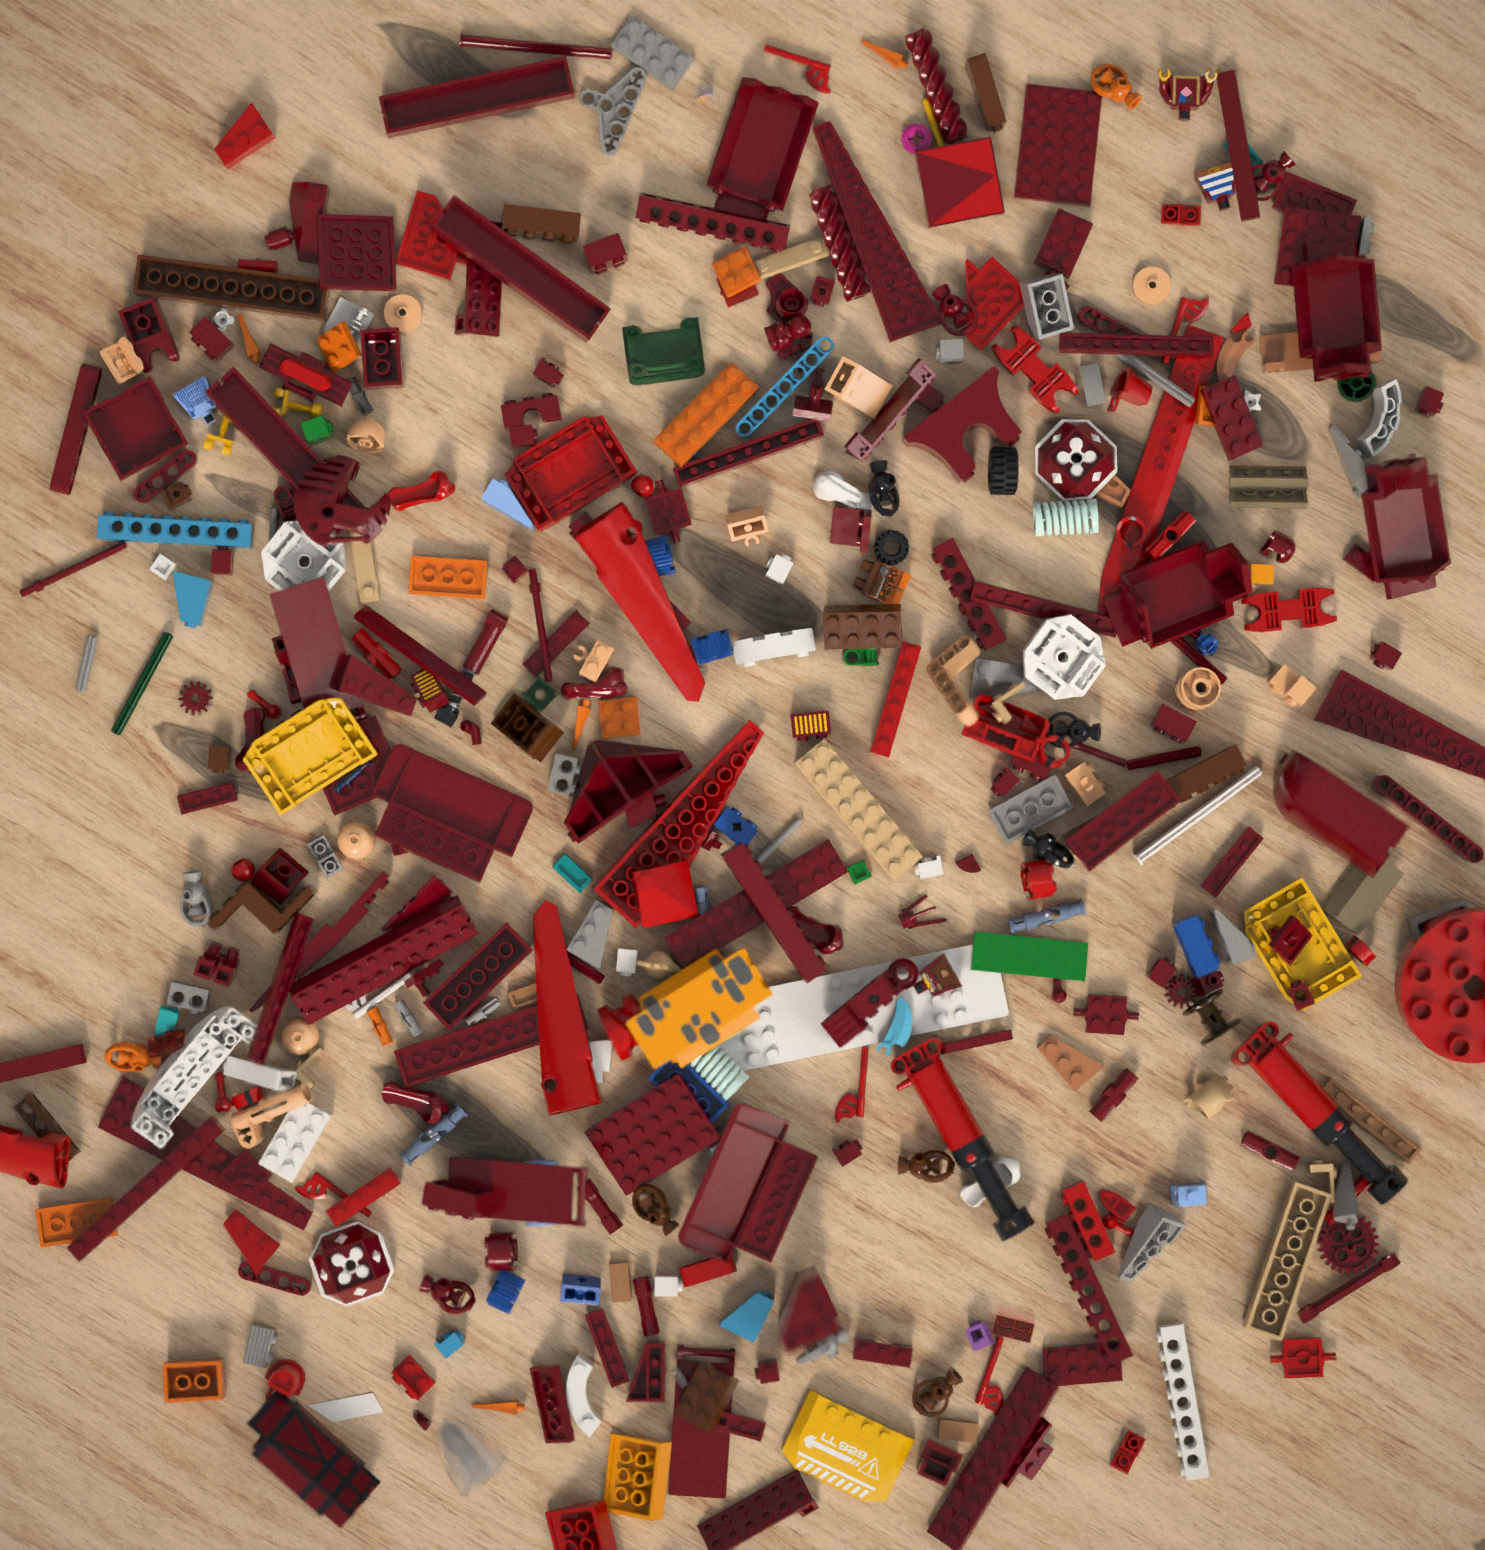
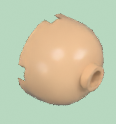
M361 419L350 426L346 442L355 450L356 447L364 448L362 452L377 453L384 448L385 432L383 427L375 422L374 419Z
M352 821L345 824L340 829L337 837L340 851L352 859L366 857L373 851L376 843V837H374L372 828L360 821Z
M302 1017L294 1018L287 1022L282 1029V1044L293 1055H307L319 1043V1029L315 1023L308 1025Z

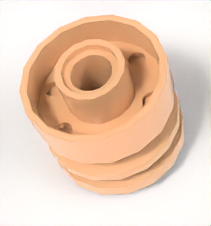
M1202 667L1194 668L1181 675L1175 685V696L1179 704L1193 711L1204 709L1213 704L1221 691L1220 680L1217 675L1210 669Z

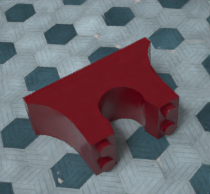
M993 366L904 435L902 438L906 447L920 448L931 453L946 466L958 483L961 481L966 483L975 475L974 471L976 469L972 456L963 447L962 438L968 430L982 428L988 431L993 440L1002 447H1012L1021 439L1019 436L1022 431L1008 415L999 397L997 386L998 369Z

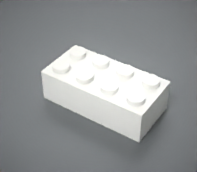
M313 1102L288 1111L258 1164L289 1182H294L333 1114Z

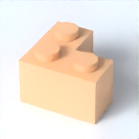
M1285 664L1281 665L1267 682L1270 685L1269 689L1276 695L1280 693L1284 697L1283 701L1290 707L1302 706L1317 689L1305 677L1298 676Z

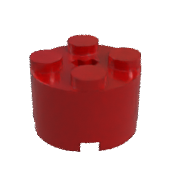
M1046 859L1021 863V866L1024 867V870L1020 871L1024 892L1028 891L1029 896H1026L1029 901L1050 897L1054 892H1057L1056 882L1052 880L1051 873H1054L1052 863L1047 862Z

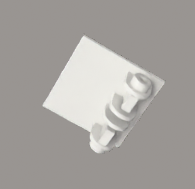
M340 297L323 331L327 332L340 322H346L358 346L361 341L360 330L368 328L374 314L366 308Z

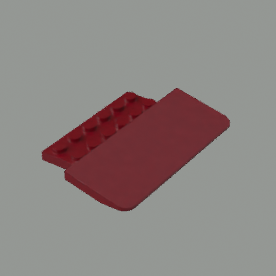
M403 744L395 745L392 748L371 796L388 803L374 837L478 883L482 880L494 850L512 858L533 811V806L529 800Z
M740 1103L735 1106L679 1231L678 1240L683 1246L727 1264L735 1247L768 1262H772L818 1159V1155L783 1141L791 1123L790 1121L746 1103Z

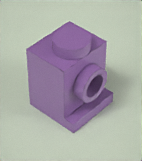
M975 1321L969 1324L971 1328L965 1330L973 1352L996 1343L995 1339L993 1340L987 1322ZM979 1331L982 1332L983 1337L979 1336Z

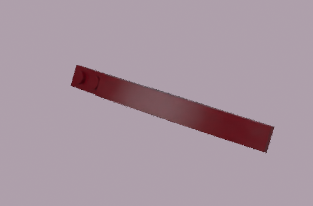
M385 871L376 878L333 928L329 924H325L304 947L292 983L297 981L325 957L368 914L370 909L365 904L368 903L370 905L377 897L375 893L379 889L383 890L390 883L388 881L390 876ZM269 988L249 1009L251 1013L264 1005Z

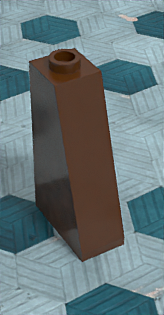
M986 53L968 58L965 69L987 132L991 130L992 132H998L1004 129L1003 126L1006 125L1007 121Z

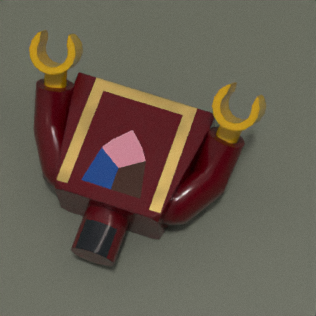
M1166 67L1167 72L1161 74V69L1159 68L1157 72L1160 77L1159 93L1167 105H1170L1171 110H1179L1180 121H1189L1190 111L1198 110L1199 106L1204 105L1211 95L1214 80L1217 78V70H1215L1213 76H1209L1208 68L1205 79V76L1170 75L1168 67Z

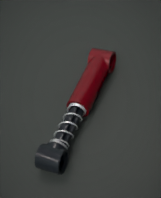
M491 609L482 630L462 665L465 669L462 670V674L472 682L474 675L480 674L497 639L509 620V617L494 609ZM454 691L450 693V703L440 707L434 719L452 727L460 713L458 709L463 697Z

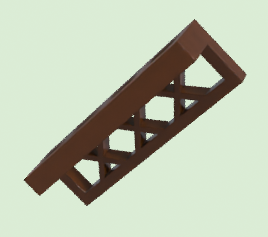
M33 1092L27 1094L22 1101L14 1106L39 1138L43 1137L40 1131H44V1136L47 1132L68 1136ZM27 1102L32 1108L33 1114H26L21 1109V1106ZM35 1117L40 1118L45 1124V1129H39L35 1126ZM71 1138L69 1161L81 1152Z

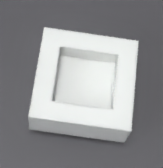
M159 554L149 570L167 581L177 565L162 554Z

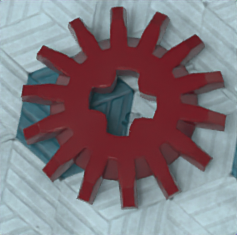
M192 681L190 682V688L184 685L186 692L181 690L179 692L184 695V697L178 698L179 701H184L180 707L186 706L187 708L184 711L186 713L192 710L191 715L193 716L195 711L202 715V709L205 712L208 711L205 707L206 705L212 706L208 702V699H213V696H208V693L212 691L211 689L205 691L206 684L200 687V682L198 681L197 685L194 686ZM198 693V697H201V700L193 704V700L190 697Z
M1180 974V979H1177L1176 975L1173 976L1175 981L1169 980L1170 987L1165 986L1164 988L1169 990V993L1164 995L1171 997L1167 1002L1174 1001L1173 1007L1180 1004V1009H1183V1004L1185 1003L1187 1007H1190L1189 1001L1196 1002L1192 997H1198L1197 993H1194L1195 987L1192 986L1193 983L1189 982L1190 976H1187L1186 980L1183 979V974ZM1179 986L1187 989L1184 997L1176 993L1179 991Z

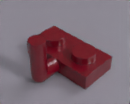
M1354 544L1343 558V561L1370 581L1375 582L1371 550L1365 552Z
M438 959L404 981L407 988L415 985L423 997L427 996L429 991L424 985L426 981L424 978L427 976L432 978L440 973L438 969L444 965L441 959Z

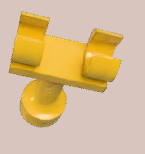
M275 388L273 395L284 399L282 409L272 408L282 418H286L287 409L308 412L312 418L322 415L323 404L314 403L313 406L290 402V391Z
M223 416L218 435L214 436L207 433L203 448L212 450L214 440L224 442L222 454L230 456L234 442L225 439L229 420Z

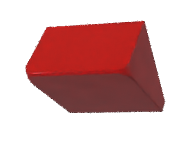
M1248 312L1230 330L1232 334L1248 330L1252 326Z

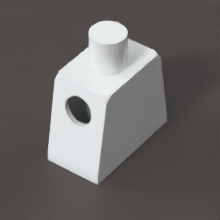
M610 1039L589 1041L593 1057V1069L598 1083H603L602 1072L610 1071L612 1043Z

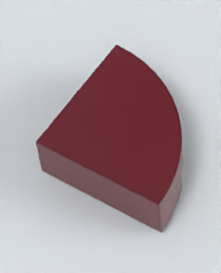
M973 854L955 862L965 872L977 873L981 871Z
M417 1410L413 1417L422 1429L426 1431L430 1427L431 1421Z

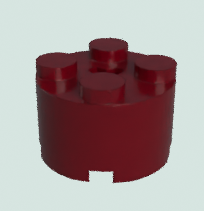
M514 1231L490 1232L489 1236L484 1238V1246L487 1248L488 1256H485L486 1268H490L491 1271L516 1269L517 1266H513V1263L518 1261L517 1239H513V1235H516Z

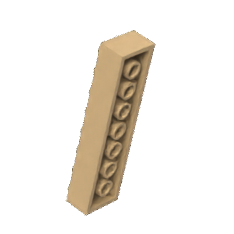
M825 739L794 763L892 881H895L923 857Z
M1293 1180L1291 1181L1242 1324L1245 1329L1279 1341L1283 1340L1332 1194Z

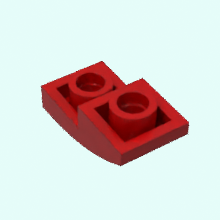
M1162 204L1161 224L1201 226L1202 207Z
M1128 1430L1109 1466L1127 1475L1146 1439Z

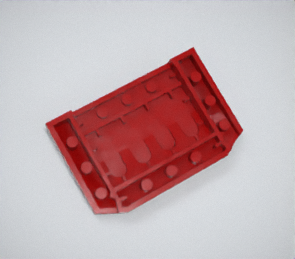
M599 415V417H581L515 457L513 464L504 475L540 532L552 527L630 480L637 473V470L604 416Z

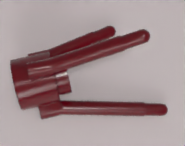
M924 895L907 908L902 909V913L898 914L903 928L909 927V929L946 922L947 919L942 918L914 923L917 921V917L936 909V906L914 914L912 909L927 899V895Z

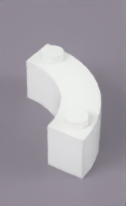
M1397 379L1385 380L1375 386L1372 393L1374 412L1371 423L1366 431L1355 440L1363 457H1374L1389 444L1394 431H1397L1401 418L1399 415L1400 403H1402Z
M812 628L768 634L732 642L736 665L744 664V667L754 666L756 661L797 654L798 658L809 656V652L816 651Z
M578 1353L568 1374L566 1396L574 1421L590 1437L601 1423L602 1418L594 1411L587 1397V1379L594 1364Z

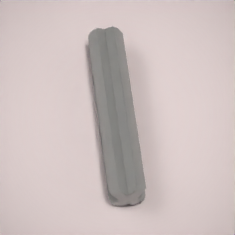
M89 635L86 638L75 687L77 691L85 692L87 689L98 640L95 636Z

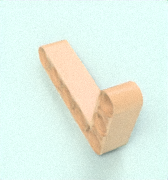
M968 635L959 638L932 660L926 668L928 675L953 713L965 725L973 724L978 718V713L954 676L976 659L981 651L980 647Z

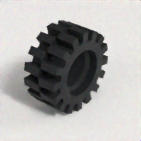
M897 530L884 531L876 539L874 552L882 563L896 565L901 563L908 554V540L903 533ZM889 540H894L899 545V551L894 555H889L884 550V545Z

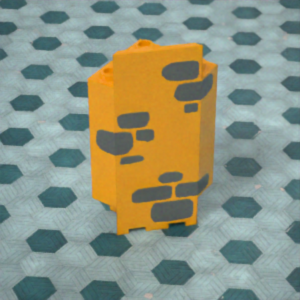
M744 948L739 949L725 959L715 949L640 996L638 1000L641 1003V1006H639L641 1013L627 1021L626 1025L654 1069L670 1059L673 1063L678 1062L682 1068L760 1019L754 1006L773 995Z

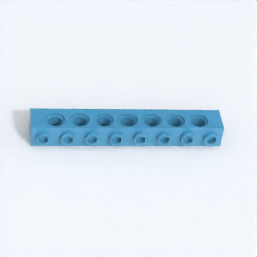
M104 512V515H98L97 538L100 540L253 548L254 525L249 524V520H238V523H230V519H219L218 522H211V518H199V521H193L192 517L181 516L180 520L173 519V516L161 515V519L154 518V515L142 514V518L134 517L135 514L131 513L115 516V513ZM117 522H122V530L116 532L114 525ZM136 523H141V531L135 533L133 526ZM160 524L161 531L154 534L152 532L153 526ZM174 525L180 526V532L177 535H173L171 532ZM194 526L199 527V533L196 536H192L190 533L191 528ZM213 527H217L219 530L218 535L215 537H211L209 534L210 529ZM232 528H236L238 531L235 538H230L228 535Z

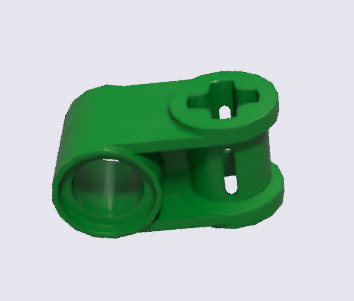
M878 648L848 649L843 653L842 661L847 666L879 665L877 661ZM849 652L856 655V661L853 663L848 662L846 659V655Z

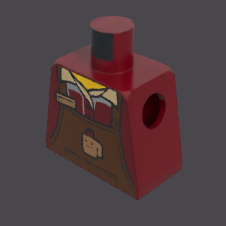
M943 953L919 971L922 980L915 983L913 987L918 995L929 990L931 996H935L959 988L962 985Z

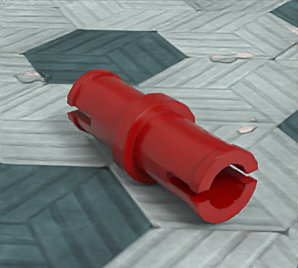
M260 258L255 260L239 259L238 268L277 273L278 261H266Z

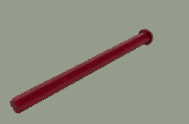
M463 33L460 35V48L467 46L609 60L612 58L611 48L463 35Z

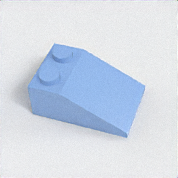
M500 478L497 481L492 479L481 497L482 501L533 531L535 527L511 492L508 483Z

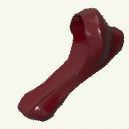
M613 666L609 667L606 674L597 682H566L560 690L562 697L568 701L577 697L612 698L624 696L628 691V686L624 682V670Z
M250 708L244 712L246 743L235 758V765L240 771L251 773L243 759L254 740L265 734L263 723L266 713L262 708Z
M797 906L789 907L795 916L792 918L795 924L799 923L805 931L803 936L806 939H810L816 949L822 954H832L842 949L844 945L843 935L838 925L822 924L813 918L805 916Z
M393 1081L384 1084L382 1090L384 1103L412 1108L428 1124H436L442 1114L448 1110L447 1101L434 1092L400 1087Z

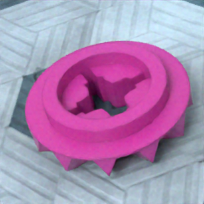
M911 124L904 129L901 142L904 149L914 154L915 151L928 149L932 142V136L929 129L924 125ZM915 132H917L918 138H922L918 143V147H916L914 141H911L914 138Z

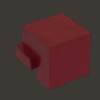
M927 1439L920 1454L921 1460L916 1469L917 1473L946 1487L952 1472L956 1473L963 1454Z

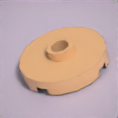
M1158 267L1141 269L1133 280L1135 297L1146 305H1156L1163 302L1171 290V281L1168 274ZM1149 283H1155V288H1150Z
M398 294L391 297L386 303L384 319L390 328L399 327L400 332L407 333L414 330L420 324L422 309L418 301L412 296ZM401 310L406 311V314L404 316L399 315V312Z

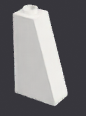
M227 1056L223 1065L224 1075L273 1090L288 1091L293 1089L297 1076L296 1071L269 1064L260 1065L238 1056Z

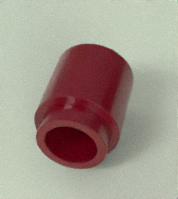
M286 226L270 231L264 236L269 250H277L292 244V240L295 239L291 228L287 229Z

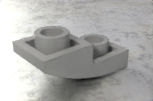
M1099 363L1080 366L1087 406L1106 403Z
M324 834L307 843L326 878L343 869Z

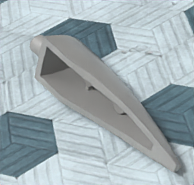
M1345 1157L1336 1187L1333 1220L1347 1223V1229L1353 1230L1355 1229V1223H1358V1205L1352 1179V1163Z

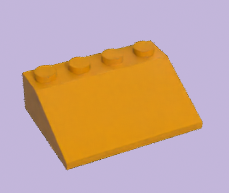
M611 1433L603 1495L608 1512L649 1521L663 1519L672 1446L671 1441Z

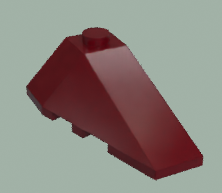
M292 182L289 205L298 261L318 263L317 214H326L330 193L328 185L313 182Z
M434 875L416 893L417 895L412 897L403 906V909L399 910L381 930L386 931L441 904L452 898L451 894L453 891L438 875Z

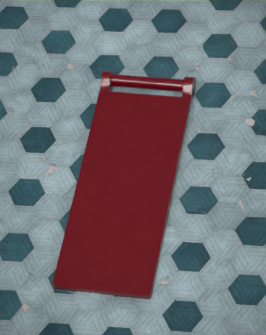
M324 577L270 593V600L303 709L319 699L341 697L348 709L356 707L357 713L352 714L356 721L367 719L361 699L335 691L347 658V652Z
M463 1157L449 1158V1181L493 1192L489 1215L482 1216V1218L577 1227L586 1226L584 1212L587 1167ZM574 1173L578 1174L576 1219H572Z
M678 1345L676 1377L682 1387L675 1380L668 1494L725 1499L730 1433L716 1429L714 1432H705L675 1415L674 1412L699 1362H701L683 1360V1355L729 1358V1363H709L734 1376L735 1349L684 1347V1345ZM732 1396L725 1408V1411L731 1412L732 1410ZM721 1417L720 1423L726 1424L727 1418Z

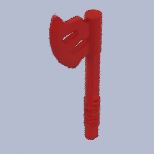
M765 45L764 51L811 66L812 68L805 72L808 83L819 92L831 93L827 86L829 81L827 72L830 71L831 65L777 47L775 48L774 46ZM820 69L818 76L813 79L812 76ZM821 78H824V81L820 86L818 83L821 80Z
M1181 297L1170 336H1177L1183 317L1187 319L1189 324L1199 320L1207 311L1209 298L1207 297L1202 301L1196 299L1188 301V298ZM1194 305L1201 307V309L1198 310ZM1186 309H1190L1195 315L1192 316ZM1163 356L1162 363L1168 365L1171 356Z
M862 1047L858 1097L855 1098L851 1093H848L840 1100L835 1111L836 1123H839L843 1117L852 1118L854 1115L856 1117H864L869 1048ZM847 1101L856 1104L857 1107L848 1105ZM842 1108L849 1110L850 1112L846 1113L842 1112L841 1110Z
M317 1171L312 1176L313 1179H308L304 1186L295 1187V1190L300 1195L313 1200L326 1198V1188L342 1199L348 1196V1194L332 1184V1182ZM320 1183L321 1187L319 1193H316L317 1186ZM311 1185L312 1188H311V1191H310V1193H309V1192H307V1189H308V1187ZM366 1207L359 1211L367 1217L372 1213Z
M997 1337L994 1344V1349L992 1350L975 1403L980 1405L983 1403L986 1409L992 1410L995 1418L1003 1406V1396L997 1385L988 1387L1002 1348L1004 1338ZM985 1394H995L996 1396L988 1397ZM990 1402H997V1406L990 1405Z

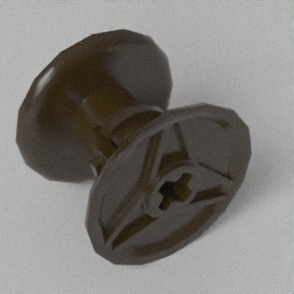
M1223 989L1207 995L1182 1013V1015L1188 1016L1197 1011L1202 1019L1201 1023L1205 1024L1210 1031L1201 1040V1045L1217 1039L1242 1021V1019L1236 1018L1226 1022L1221 1014L1223 1011L1219 1010L1215 1005L1214 1000L1221 996Z

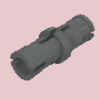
M355 376L349 378L348 380L353 382L350 389L353 402H356L363 416L371 413L374 409L367 400L366 392L361 389Z

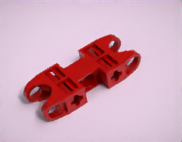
M1013 325L1010 331L1015 336L1016 346L1008 350L994 344L991 349L1000 364L1012 376L1021 370L1034 384L1028 392L1043 407L1057 414L1060 409L1055 404L1054 393L1057 390H1065L1076 396L1079 393L1078 388L1071 377L1057 363L1049 369L1036 356L1042 347L1028 333ZM1032 345V347L1025 354H1023ZM1018 358H1020V359L1011 367V365H1012ZM1057 373H1059V374L1050 382V380H1051ZM1045 385H1047L1039 394H1037Z
M1328 588L1297 590V599L1279 601L1278 591L1259 593L1241 599V604H1249V606H1253L1258 610L1257 620L1251 624L1244 625V631L1282 630L1281 621L1296 619L1300 620V629L1320 627L1338 621L1337 616H1330V614L1324 613L1320 608L1321 601L1328 596L1335 595V591Z

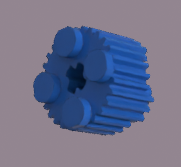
M667 535L645 540L659 576L676 573L675 566H671L673 565V555L670 543L666 544L668 542Z
M727 629L690 639L696 661H698L699 665L733 655V647Z
M500 1270L486 1299L489 1302L488 1305L510 1314L514 1305L511 1302L515 1303L520 1293L517 1288L521 1290L526 1280L509 1271Z

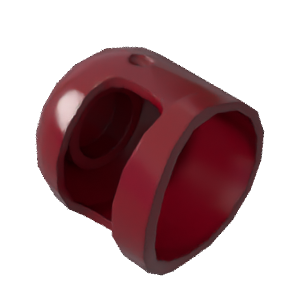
M1275 530L1259 553L1267 556L1271 551H1275L1278 553L1276 562L1286 563L1293 557L1296 544L1293 539Z

